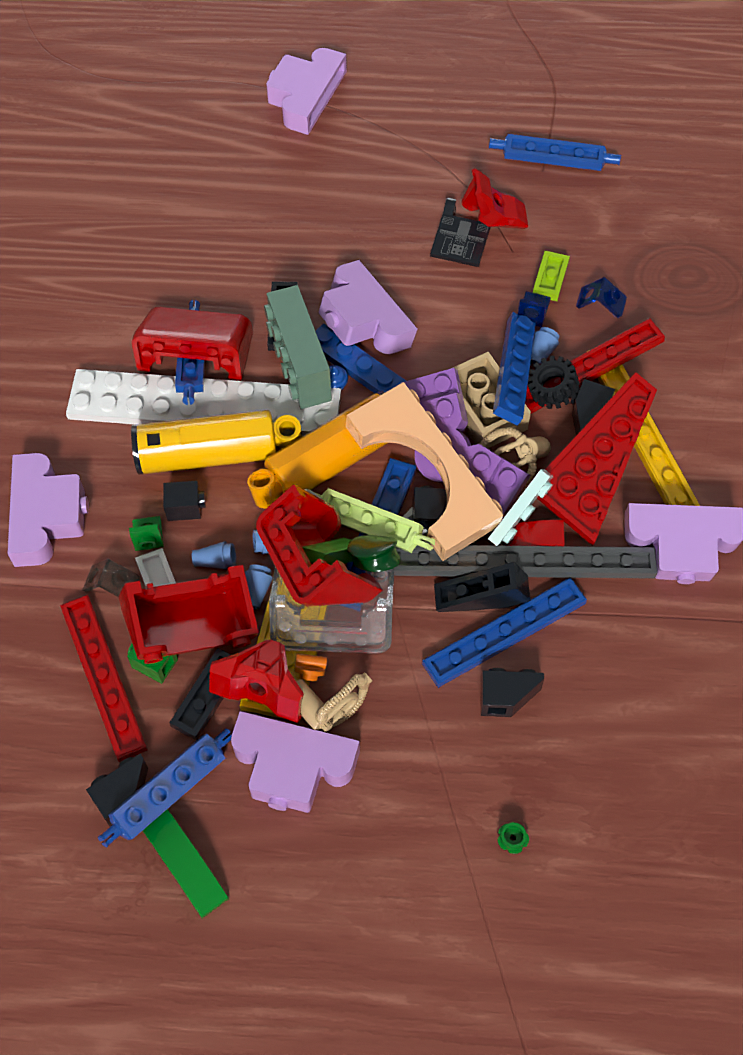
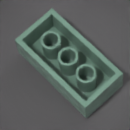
M298 285L268 292V304L264 305L265 315L268 320L266 327L269 337H274L275 342H273L275 354L277 358L281 357L282 359L281 369L284 378L289 379L290 384L288 388L292 400L297 399L300 410L332 401L330 368Z

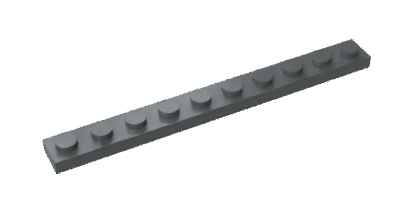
M417 545L412 553L395 547L397 553L401 556V563L397 567L383 572L365 571V573L373 576H464L515 562L528 577L655 578L657 566L654 547L468 545L442 561L434 549L429 551Z

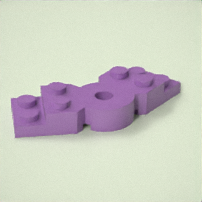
M451 368L404 382L409 390L413 389L416 392L424 410L430 411L434 416L436 426L441 433L445 432L449 436L456 453L465 457L469 470L474 477L477 476L482 480L489 497L495 499L500 504L504 518L531 475L480 444L471 445L469 439L463 434L468 424V418L458 370ZM415 450V462L419 471L426 478L444 484L434 465Z

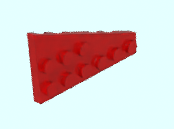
M637 372L548 465L545 470L553 475V478L550 480L553 486L543 498L537 497L540 502L560 519L564 520L567 525L592 546L597 539L643 422L657 392V389Z

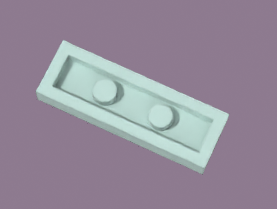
M541 469L488 540L496 546L501 545L503 542L508 544L518 532L514 528L521 519L526 521L535 510L532 504L537 497L543 498L553 486L550 483L553 475L545 469Z

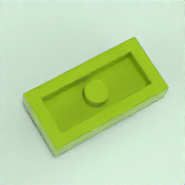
M549 251L544 252L532 296L558 301L570 256Z

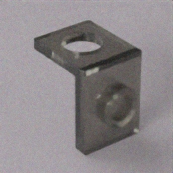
M107 558L92 565L82 590L88 592L100 587L119 597L124 584L139 581L140 576Z

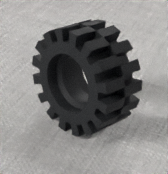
M550 356V361L546 362L545 358L541 359V365L536 362L533 365L535 370H529L528 387L533 400L536 403L538 402L539 406L544 407L546 404L547 409H552L553 404H555L558 409L561 408L560 403L564 402L565 405L570 403L569 397L573 400L575 399V392H579V379L571 361L568 359L565 361L564 357L561 356L556 361L555 356ZM551 378H563V381L556 387L546 388L543 386Z

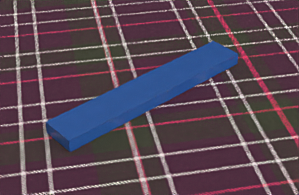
M390 458L371 505L399 515L417 466ZM353 561L348 562L346 565L347 570L357 575L365 573L364 570L355 567ZM364 603L339 604V606L361 612Z
M570 577L532 598L531 601L523 603L422 660V665L437 688L585 605L587 599Z

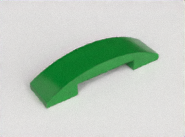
M168 809L142 830L202 919L229 899Z

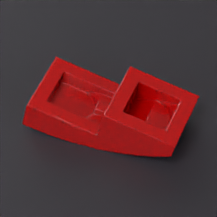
M539 520L517 523L514 528L518 532L508 544L505 543V546H564V520Z

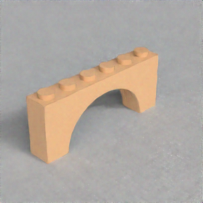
M404 382L347 414L346 429L361 449L372 444L386 442L405 445L425 456L439 472L446 490L447 505L440 519L429 527L427 537L435 539V546L432 544L431 546L434 547L433 549L442 561L494 530L500 524L503 518L500 504L495 499L489 497L482 480L477 476L474 477L469 470L465 457L456 453L449 436L445 432L441 433L436 426L434 416L430 411L424 410L416 392L413 389L409 390Z

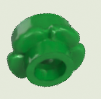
M519 823L504 824L498 831L500 835L497 839L499 846L503 850H508L511 854L522 852V848L526 847L529 843V835ZM510 836H515L516 840L512 841Z

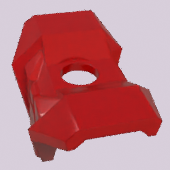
M472 169L473 179L461 201L462 206L469 211L480 210L478 220L488 227L528 228L525 204L514 196L491 187L490 178L479 170Z
M272 639L265 640L244 651L211 663L209 677L210 693L231 700L246 698L266 705L276 716L297 723L301 719V702L304 693L288 670L285 645Z

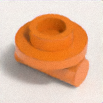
M296 653L294 672L300 674V679L317 681L318 676H324L327 657Z

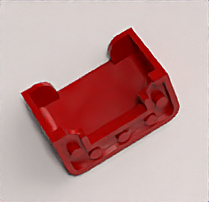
M166 307L152 308L136 329L132 338L137 371L150 372L154 362L162 365L164 356L213 361L214 370H220V367H222L229 373V380L242 381L253 335L252 323L241 314Z
M293 484L260 514L256 522L257 532L295 602L307 607L366 603L371 601L383 591L373 575L368 573L357 575L347 570L345 564L339 560H336L333 565H329L320 558L313 564L310 562L302 547L329 541L339 531L341 519L333 505Z
M243 565L228 567V574L217 576V573H212L206 579L153 587V583L146 584L144 589L141 588L140 581L125 583L119 594V601L137 659L144 660L145 664L160 662L163 660V657L232 644L234 648L250 645L251 639L255 638L259 631Z

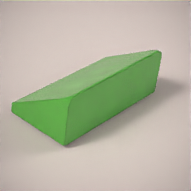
M340 538L302 547L312 564L319 558L326 561L329 565H333L336 560L343 563L353 561V556L347 549L351 539Z

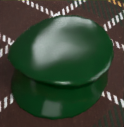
M377 535L359 536L352 539L347 546L348 552L353 556V565L364 571L383 572L391 570L401 563V556L395 548L397 539Z

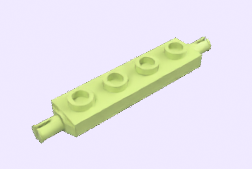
M329 488L322 495L317 494L322 500L335 507L340 516L341 525L365 535L397 539L395 547L412 553L417 545L429 551L434 548L430 544L435 546V539L422 535L424 527L417 522Z

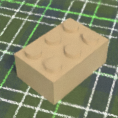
M489 352L453 367L458 370L468 418V424L465 429L475 444H480L489 433L498 428L512 427L519 430V432L528 430L531 411L526 404L523 419L518 426L493 414L500 367ZM499 436L486 448L492 447L513 436Z

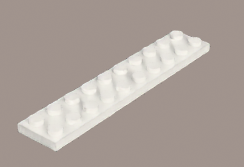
M76 369L66 410L67 418L70 420L123 424H146L269 410L272 414L273 422L283 415L296 417L301 425L302 436L339 415L341 388H331L332 401L300 410L297 399L292 400L290 396L289 384L204 378V392H195L194 403L190 405L188 398V405H186L182 401L183 393H176V376ZM287 429L281 434L283 436H291L294 434V431Z

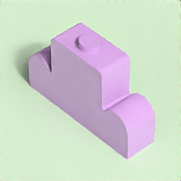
M319 48L312 53V62L291 55H284L276 69L272 70L266 83L268 103L282 107L283 123L287 128L309 135L347 72L345 53L328 48Z
M360 260L337 267L331 290L325 291L323 294L319 314L342 343L349 346L373 338L374 347L384 354H393L411 348L417 328Z
M40 453L13 455L8 556L14 567L42 565L47 563L53 556L54 550L49 539L74 538L84 535V514L89 513L88 498L85 496V490L79 475L55 476L47 456Z
M629 503L624 513L625 539L628 545L631 547H649L652 544L655 548L656 579L677 580L679 584L711 581L719 570L718 551L731 553L743 541V508Z
M241 711L239 712L231 738L236 758L244 764L255 763L248 785L251 797L255 800L267 802L269 807L280 811L290 808L306 813L310 812L320 778L324 777L325 781L334 787L348 784L353 777L360 753V743L357 740Z

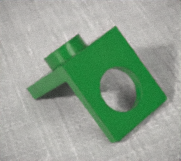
M160 516L132 520L133 527L129 528V534L135 551L164 547Z

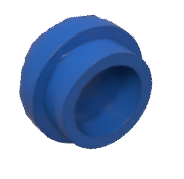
M337 365L329 366L331 388H341L342 390L348 383L346 370Z

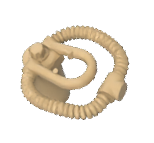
M512 427L498 428L489 433L480 442V445L487 447L499 436L504 435L513 436L517 439L515 442L498 448L494 453L500 455L505 451L510 452V449L515 448L521 460L512 464L520 468L529 463L527 473L531 476L526 483L528 484L533 479V476H535V469H537L536 460L544 458L549 454L551 449L550 442L540 436L527 438L522 432Z
M365 672L363 674H355L336 696L334 695L333 698H330L324 704L306 682L300 679L296 681L304 693L300 714L313 730L323 729L327 732L332 727L343 723L355 714L362 705L363 700H365L372 680ZM356 686L359 688L358 694L352 692Z

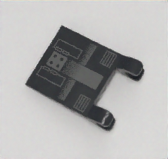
M447 198L430 257L479 267L491 227L486 226L481 221L454 216L456 212V199Z

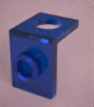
M603 277L581 288L576 307L580 309L595 301H599L613 315L619 318L623 315L627 296ZM594 289V291H593V293L591 294V296L588 297L587 299H585V296L587 295V293H588L590 290Z
M526 291L524 299H520L518 315H524L536 323L535 326L542 327L551 297Z

